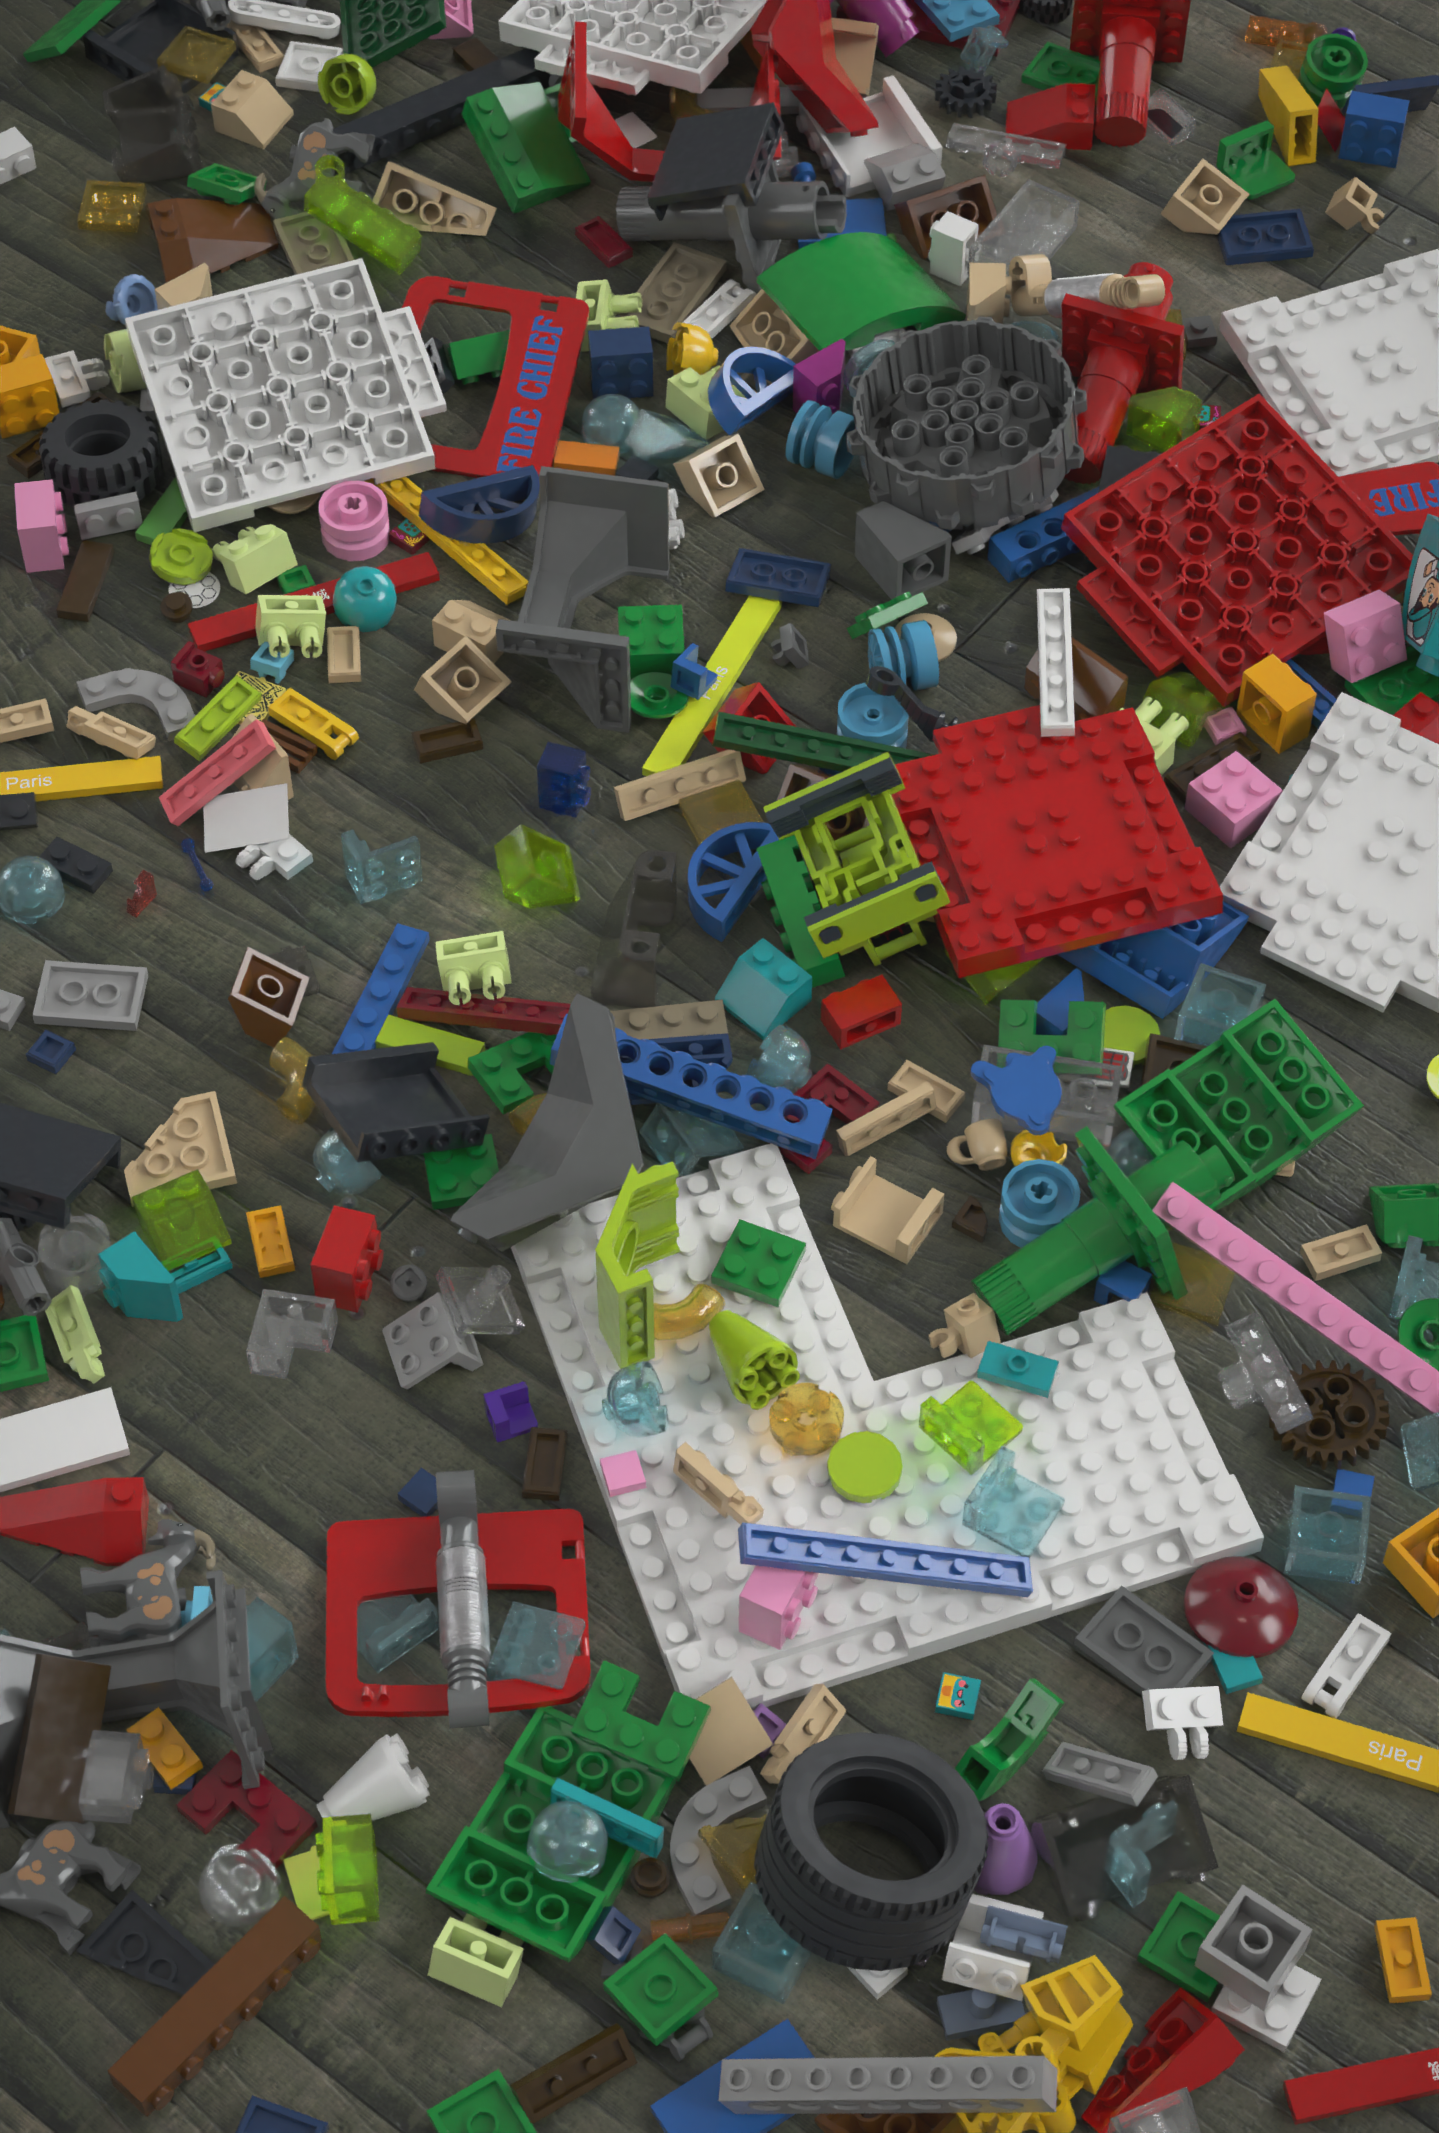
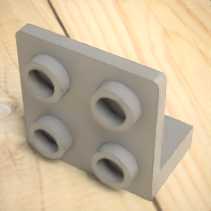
M440 1292L383 1328V1335L400 1386L404 1389L411 1388L450 1362L470 1371H474L483 1365L463 1305Z

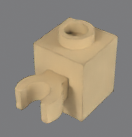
M1354 177L1335 191L1325 212L1346 230L1360 221L1364 230L1371 234L1379 229V225L1375 222L1380 221L1385 216L1380 209L1372 208L1378 194L1357 177Z
M975 1293L945 1308L944 1314L948 1328L937 1329L929 1334L931 1347L936 1348L939 1346L943 1358L953 1355L957 1348L963 1354H967L969 1358H973L984 1352L988 1341L1001 1343L994 1310Z

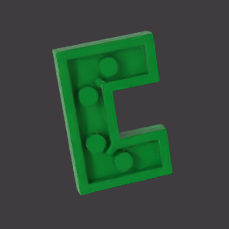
M1001 1000L997 1067H1006V1056L1009 1053L1013 1052L1030 1056L1040 1047L1050 1046L1056 1051V1060L1053 1065L1054 1072L1102 1073L1106 1004L1104 1002L1069 1001L1067 1035H1036L1038 1002L1035 1000Z
M527 1032L468 1058V1069L503 1115L533 1102L534 1092L521 1077L522 1074L543 1065L546 1066L551 1074L553 1073L554 1066L550 1064V1055L557 1035Z
M604 1660L571 1729L572 1735L679 1781L712 1710L711 1707L674 1691L658 1726L626 1713L641 1680L640 1676Z

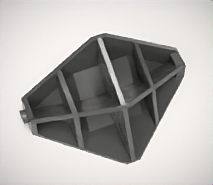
M578 993L576 994L569 1008L548 1092L510 1161L453 1214L450 1221L459 1229L457 1235L473 1244L480 1240L502 1252L598 1198L621 1189L632 1163L639 1174L644 1163L616 1042L615 1017L607 1007Z

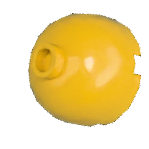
M677 322L672 330H678L676 337L669 338L666 354L667 371L673 369L674 376L689 367L700 375L710 371L711 366L715 367L717 364L718 349L713 347V341L709 333L699 326Z

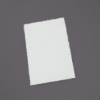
M287 783L217 795L203 806L205 853L289 839Z

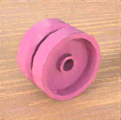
M355 480L335 484L323 493L319 501V519L322 543L329 553L336 558L347 561H363L377 556L386 548L389 542L388 533L390 532L387 498L381 489L372 483Z

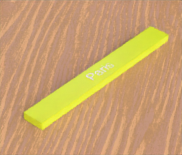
M749 595L705 668L718 675L717 681L699 700L689 696L686 707L673 717L643 765L642 775L649 776L686 764L702 738V732L718 712L780 611L782 601Z

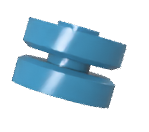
M866 683L854 685L844 692L838 702L837 735L906 748L909 715L894 696L877 694L868 688Z
M1037 1159L1025 1161L1012 1168L1004 1179L1001 1193L999 1223L1003 1234L1011 1243L1021 1248L1060 1223L1062 1218L1079 1207L1081 1191L1077 1179L1067 1168L1054 1161Z

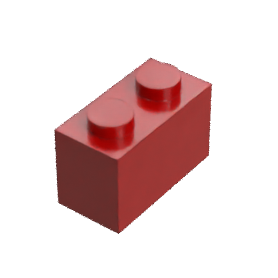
M882 974L872 979H864L857 985L841 992H833L821 1000V1021L840 1050L901 1024L902 1003Z

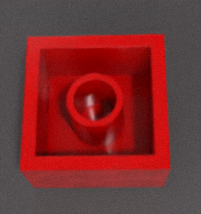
M333 1206L310 1264L316 1303L358 1313L362 1301L369 1299L373 1283L371 1277L374 1270H380L384 1257V1251L379 1246L381 1231L377 1230L375 1215Z

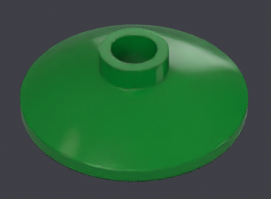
M649 672L638 675L630 680L631 710L644 717L667 718L674 716L686 707L689 696L671 688L672 675L667 673Z
M1428 1298L1415 1302L1405 1310L1398 1324L1397 1337L1398 1343L1438 1371L1439 1299ZM1426 1329L1433 1333V1340L1430 1343L1424 1339V1331Z

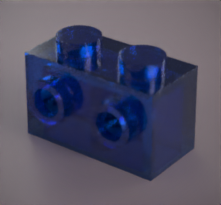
M552 742L547 743L537 764L539 808L552 811L558 815H568L577 818L581 807L587 806L591 796V787L587 786L590 766L586 765V751Z

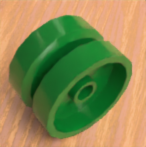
M1340 34L1322 35L1315 38L1308 45L1297 80L1317 107L1327 88L1338 108L1341 109L1344 107L1355 85H1361L1368 65L1367 54L1361 45L1350 37Z

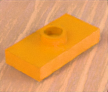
M281 1205L246 1212L259 1277L263 1278L295 1271Z

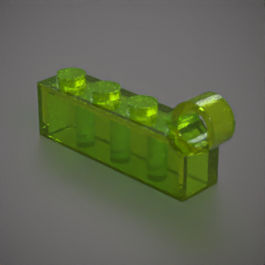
M325 155L319 158L315 165L316 182L304 195V210L401 275L421 251L422 235L414 226L404 224L397 219L389 209L381 208L373 203L364 192H357L348 186L344 180L345 166L340 158L334 155ZM326 168H332L338 171L339 174L334 177H326L321 171Z

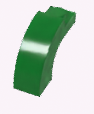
M1035 1678L1029 1679L996 1727L980 1742L970 1745L955 1767V1770L973 1790L979 1802L999 1790L1025 1764L1048 1734L1046 1729L1065 1703Z

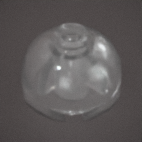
M229 1844L220 1847L205 1864L199 1880L200 1901L206 1912L217 1922L228 1927H247L257 1923L280 1900L281 1893L278 1894L277 1887L281 1883L280 1875L273 1863L260 1851L251 1848L247 1852L237 1849L240 1844Z

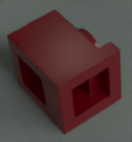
M188 641L171 661L174 683L206 698L214 688L221 685L225 673L222 659L195 648L193 642Z

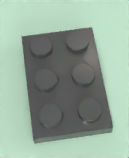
M1122 1585L1075 1637L1074 1641L1076 1647L1141 1695H1143L1142 1691L1150 1689L1189 1688L1212 1661L1214 1652Z

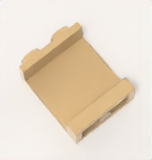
M831 17L836 58L860 95L869 96L879 26L876 23Z
M870 1156L863 1167L858 1166L854 1170L850 1178V1185L846 1191H840L834 1198L831 1210L834 1211L833 1226L908 1264L943 1214L944 1193L931 1188L927 1196L922 1199L877 1176V1159Z

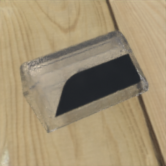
M1163 89L1157 90L1149 98L1147 125L1171 147L1194 136L1195 118Z

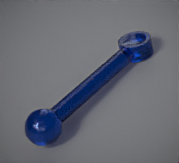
M190 838L184 839L181 842L182 850L189 854L201 879L200 887L204 891H210L213 888V881L207 878L194 851V840Z

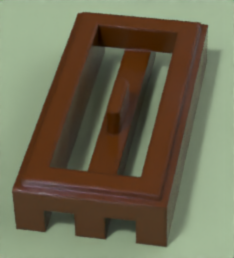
M265 719L261 721L265 724L270 735L286 753L301 759L298 761L288 756L290 770L299 774L318 753L316 744Z

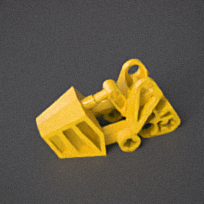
M1096 1955L1020 1985L1028 2013L1014 2021V2026L999 2036L993 2032L983 2034L978 2040L980 2051L947 2048L934 2056H1045L1058 2069L1056 2112L955 2113L964 2132L1022 2133L1031 2129L1036 2130L1038 2133H1071L1076 2125V2117L1070 2099L1081 2088L1093 2095L1097 2093L1133 2026L1131 2017L1119 2003L1120 1998L1123 1996L1121 1986ZM1019 2043L1015 2049V2053L1008 2052L1010 2048Z

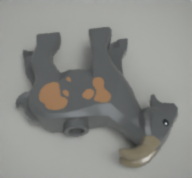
M324 118L323 122L310 124L300 133L298 144L291 147L289 162L293 163L291 175L287 179L265 191L264 186L267 180L265 174L261 173L257 176L254 183V191L259 202L274 220L300 213V211L290 207V202L316 201L340 205L348 213L357 217L361 198H358L362 183L334 176L337 157L344 152H351L360 161L367 163L368 156L372 154L375 135L355 132L335 134L333 133V124L328 118Z
M162 1519L158 1522L157 1533L148 1538L147 1541L149 1545H160L163 1548L139 1555L109 1571H99L91 1567L80 1568L83 1595L111 1591L124 1593L126 1596L127 1611L116 1618H105L98 1613L86 1612L89 1636L99 1635V1637H89L90 1648L168 1636L182 1628L181 1611H185L187 1598L185 1587L177 1588L176 1578L183 1567L196 1554H202L206 1558L207 1570L211 1571L216 1564V1555L214 1552L215 1542L212 1537L190 1524Z
M61 1821L48 1825L37 1838L30 1837L22 1845L19 1851L20 1859L11 1870L0 1874V1907L33 1919L46 1926L58 1936L60 1946L69 1956L85 1939V1935L78 1929L93 1916L92 1910L67 1896L77 1885L80 1876L99 1872L103 1876L106 1888L112 1892L119 1885L126 1890L141 1872V1866L138 1863L127 1859L115 1851H110L107 1847L92 1844L91 1842L95 1836V1827L90 1821L86 1824Z

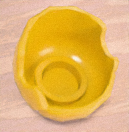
M1022 1130L1011 1142V1158L1015 1166L1025 1161L1037 1159L1054 1161L1062 1165L1067 1156V1145L1065 1143L1058 1145L1054 1139L1053 1132H1046L1043 1135H1032L1028 1130Z

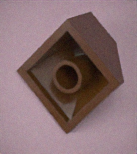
M250 947L245 950L228 1000L245 1034L276 1049L294 1024L309 977Z

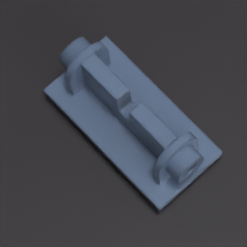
M988 1905L980 1935V1943L987 1944V1947L992 1945L1041 1958L1048 1963L1051 1961L1059 1963L1067 1926Z

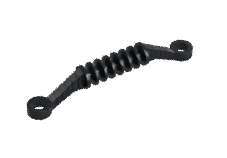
M874 666L869 670L865 679L867 687L877 694L894 696L908 715L912 717L915 724H918L917 726L929 739L928 741L934 742L933 730L958 724L957 717H954L949 724H946V712H939L925 706L894 671L882 666Z

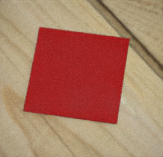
M1326 88L1318 106V125L1336 153L1342 139L1345 118Z

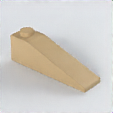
M387 162L367 218L393 229L486 236L497 208L398 164Z

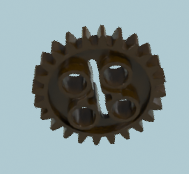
M1317 1360L1316 1369L1311 1370L1304 1363L1302 1364L1301 1375L1290 1370L1288 1381L1283 1379L1278 1381V1390H1272L1271 1402L1268 1404V1415H1270L1269 1428L1273 1429L1274 1441L1281 1440V1450L1283 1452L1293 1448L1294 1461L1303 1455L1307 1457V1467H1310L1315 1460H1318L1322 1470L1327 1468L1328 1462H1334L1336 1468L1341 1470L1343 1460H1347L1353 1467L1356 1466L1357 1455L1368 1460L1370 1449L1378 1451L1380 1449V1439H1386L1390 1414H1388L1389 1401L1384 1400V1389H1375V1378L1364 1381L1363 1369L1355 1374L1350 1373V1363H1347L1342 1370L1337 1369L1335 1360L1331 1361L1329 1368H1324L1321 1361ZM1333 1393H1340V1394H1343V1395H1339V1396H1338V1395H1333ZM1305 1405V1406H1309V1407H1307V1408H1302V1407H1299V1406ZM1354 1421L1358 1422L1359 1424H1350L1348 1422ZM1314 1434H1324L1325 1436L1319 1437Z

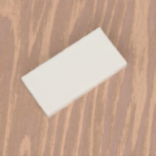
M111 1387L0 1419V1492L130 1455Z

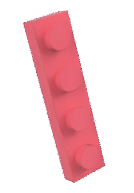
M257 719L254 720L158 797L170 823L176 826L181 825L276 749L263 722Z

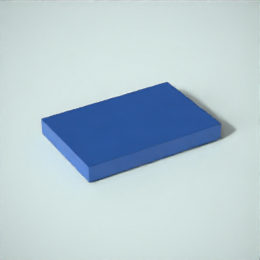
M882 198L846 199L847 214L843 232L829 233L826 238L855 232H870L887 236ZM822 239L798 240V250Z

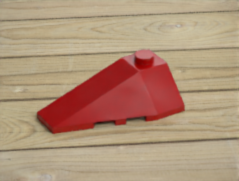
M144 1477L101 1478L0 1497V1535L35 1546L43 1544L60 1549L62 1554L69 1556L77 1554L91 1558L94 1563L103 1566H121L127 1561L145 1554L149 1496Z
M1180 1987L1151 2015L1144 2025L1148 2033L1138 2047L1131 2045L1124 2054L1127 2060L1126 2065L1119 2075L1107 2078L1081 2117L1097 2133H1114L1215 2079L1221 2072L1230 2068L1235 2059L1245 2049L1216 2014Z

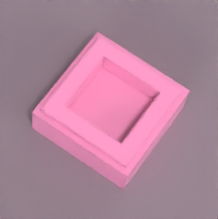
M1233 707L1205 715L1202 719V724L1215 745L1220 744L1240 731L1246 736L1247 729Z
M636 1450L600 1459V1467L610 1497L646 1488V1480Z

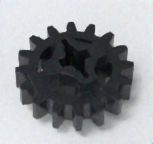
M959 66V71L955 72L950 68L948 69V75L942 73L940 74V80H936L935 101H939L940 109L947 107V114L957 112L958 118L963 114L972 118L973 113L982 116L984 109L990 111L992 104L996 103L997 83H993L992 75L985 77V70L977 73L972 66L969 70Z

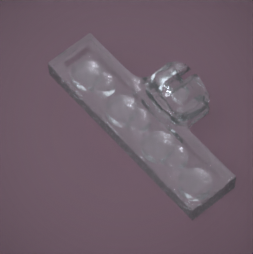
M953 123L947 136L946 147L953 148L959 152L982 154L984 156L982 164L986 171L995 176L997 170L1001 171L1000 177L1010 175L1018 163L1025 162L1037 164L1047 169H1059L1066 151V144L957 123Z
M1256 1311L1224 1326L1239 1356L1237 1363L1221 1369L1218 1373V1380H1224L1222 1389L1229 1400H1234L1230 1402V1405L1234 1409H1243L1256 1401L1262 1402L1279 1434L1314 1419L1258 1312Z

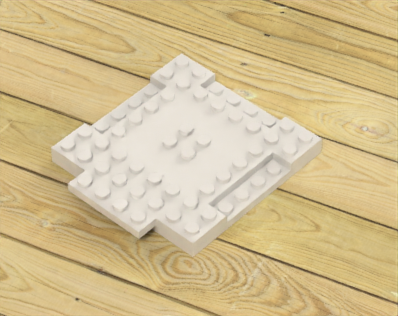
M519 0L498 21L500 41L518 47L537 50L540 54L534 59L535 69L563 76L574 22H587V78L591 84L636 96L649 81H654L665 86H673L692 93L701 94L728 65V53L752 28L767 0Z
M1439 249L1385 264L1382 274L1281 303L1278 297L1275 296L1222 312L1220 331L1265 400L1337 476L1422 462L1439 463Z
M362 258L125 318L127 334L143 382L146 384L194 532L255 517L254 509L326 491L333 485L344 481H364L373 478L375 484L435 469L434 452L421 418L445 412V399L410 306L382 313Z
M1341 692L1312 738L1310 749L1251 842H1247L1222 882L1220 889L1223 893V901L1247 914L1249 922L1270 931L1261 946V954L1382 1013L1395 992L1439 1013V744L1400 727L1401 719Z

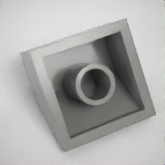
M918 143L864 160V164L887 211L895 209L894 204L941 189L946 178L935 152Z

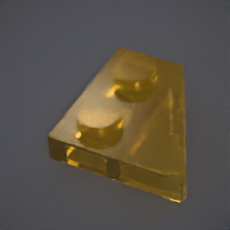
M767 1814L755 1819L750 1817L737 1819L733 1823L714 1827L706 1825L700 1828L697 1833L745 1894L757 1885L754 1856Z

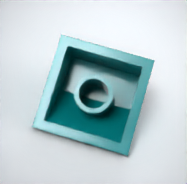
M762 938L738 958L716 994L715 1000L723 999L726 1011L762 1040H765L812 1001V976Z
M135 1231L98 1254L101 1266L98 1274L106 1286L103 1294L113 1308L119 1306L127 1317L174 1322L183 1319L175 1279Z

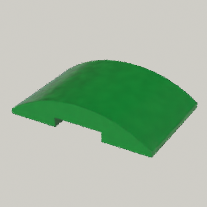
M846 233L819 240L782 258L761 273L756 279L757 284L819 351L840 339L845 341V351L871 345L875 335L910 325H913L917 330H924L940 323L963 321L967 316L898 242L877 233Z
M1273 999L1223 1032L1217 1041L1173 1070L1167 1069L1115 1103L1113 1107L1154 1158L1182 1140L1187 1142L1198 1156L1216 1145L1224 1155L1235 1176V1180L1230 1186H1225L1219 1190L1221 1198L1208 1206L1213 1211H1217L1260 1186L1282 1171L1285 1166L1299 1159L1347 1122L1364 1105L1279 1002Z
M548 1706L538 1708L505 1760L504 1772L470 1827L465 1826L426 1888V1893L569 1963L586 1944V1939L604 1907L612 1906L642 1852L551 1810V1788L557 1778H560L657 1824L676 1780L572 1735L571 1729L576 1718Z

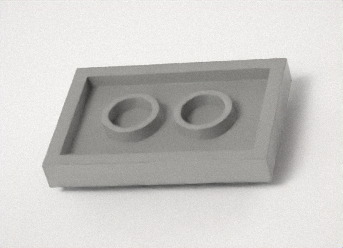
M45 960L32 1015L34 1024L137 1031L148 980L147 967Z

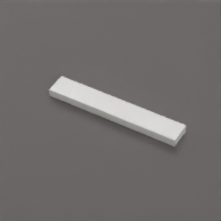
M1037 589L1041 737L1075 736L1070 589Z

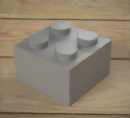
M1242 1884L1199 1947L1194 1966L1262 2011H1265L1306 1950L1312 1929Z

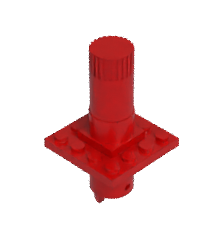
M1074 0L1070 50L1086 56H1099L1100 60L1094 134L1095 136L1097 135L1101 142L1112 146L1128 147L1129 145L1133 146L1140 143L1145 138L1152 65L1154 61L1182 63L1191 0Z
M1138 262L1130 267L1128 274L1123 275L1124 277L1150 274L1159 275L1164 282L1165 296L1162 303L1158 306L1128 308L1125 310L1068 293L1064 296L1062 301V357L1068 364L1071 375L1079 377L1077 389L1084 390L1087 394V411L1077 414L1078 446L1084 449V461L1080 468L1070 469L1068 474H1065L1064 478L1069 481L1081 484H1091L1099 481L1102 476L1107 446H1114L1128 408L1132 404L1136 393L1154 396L1160 401L1175 403L1179 401L1182 393L1185 326L1165 321L1173 302V295L1170 291L1173 285V278L1165 269L1158 265Z

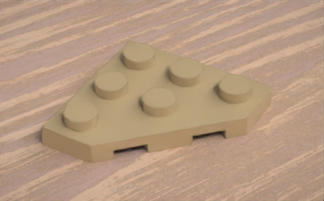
M212 1091L181 1098L174 1106L173 1114L164 1125L160 1124L144 1144L145 1149L136 1161L132 1160L124 1169L132 1207L236 1184V1175L216 1092Z

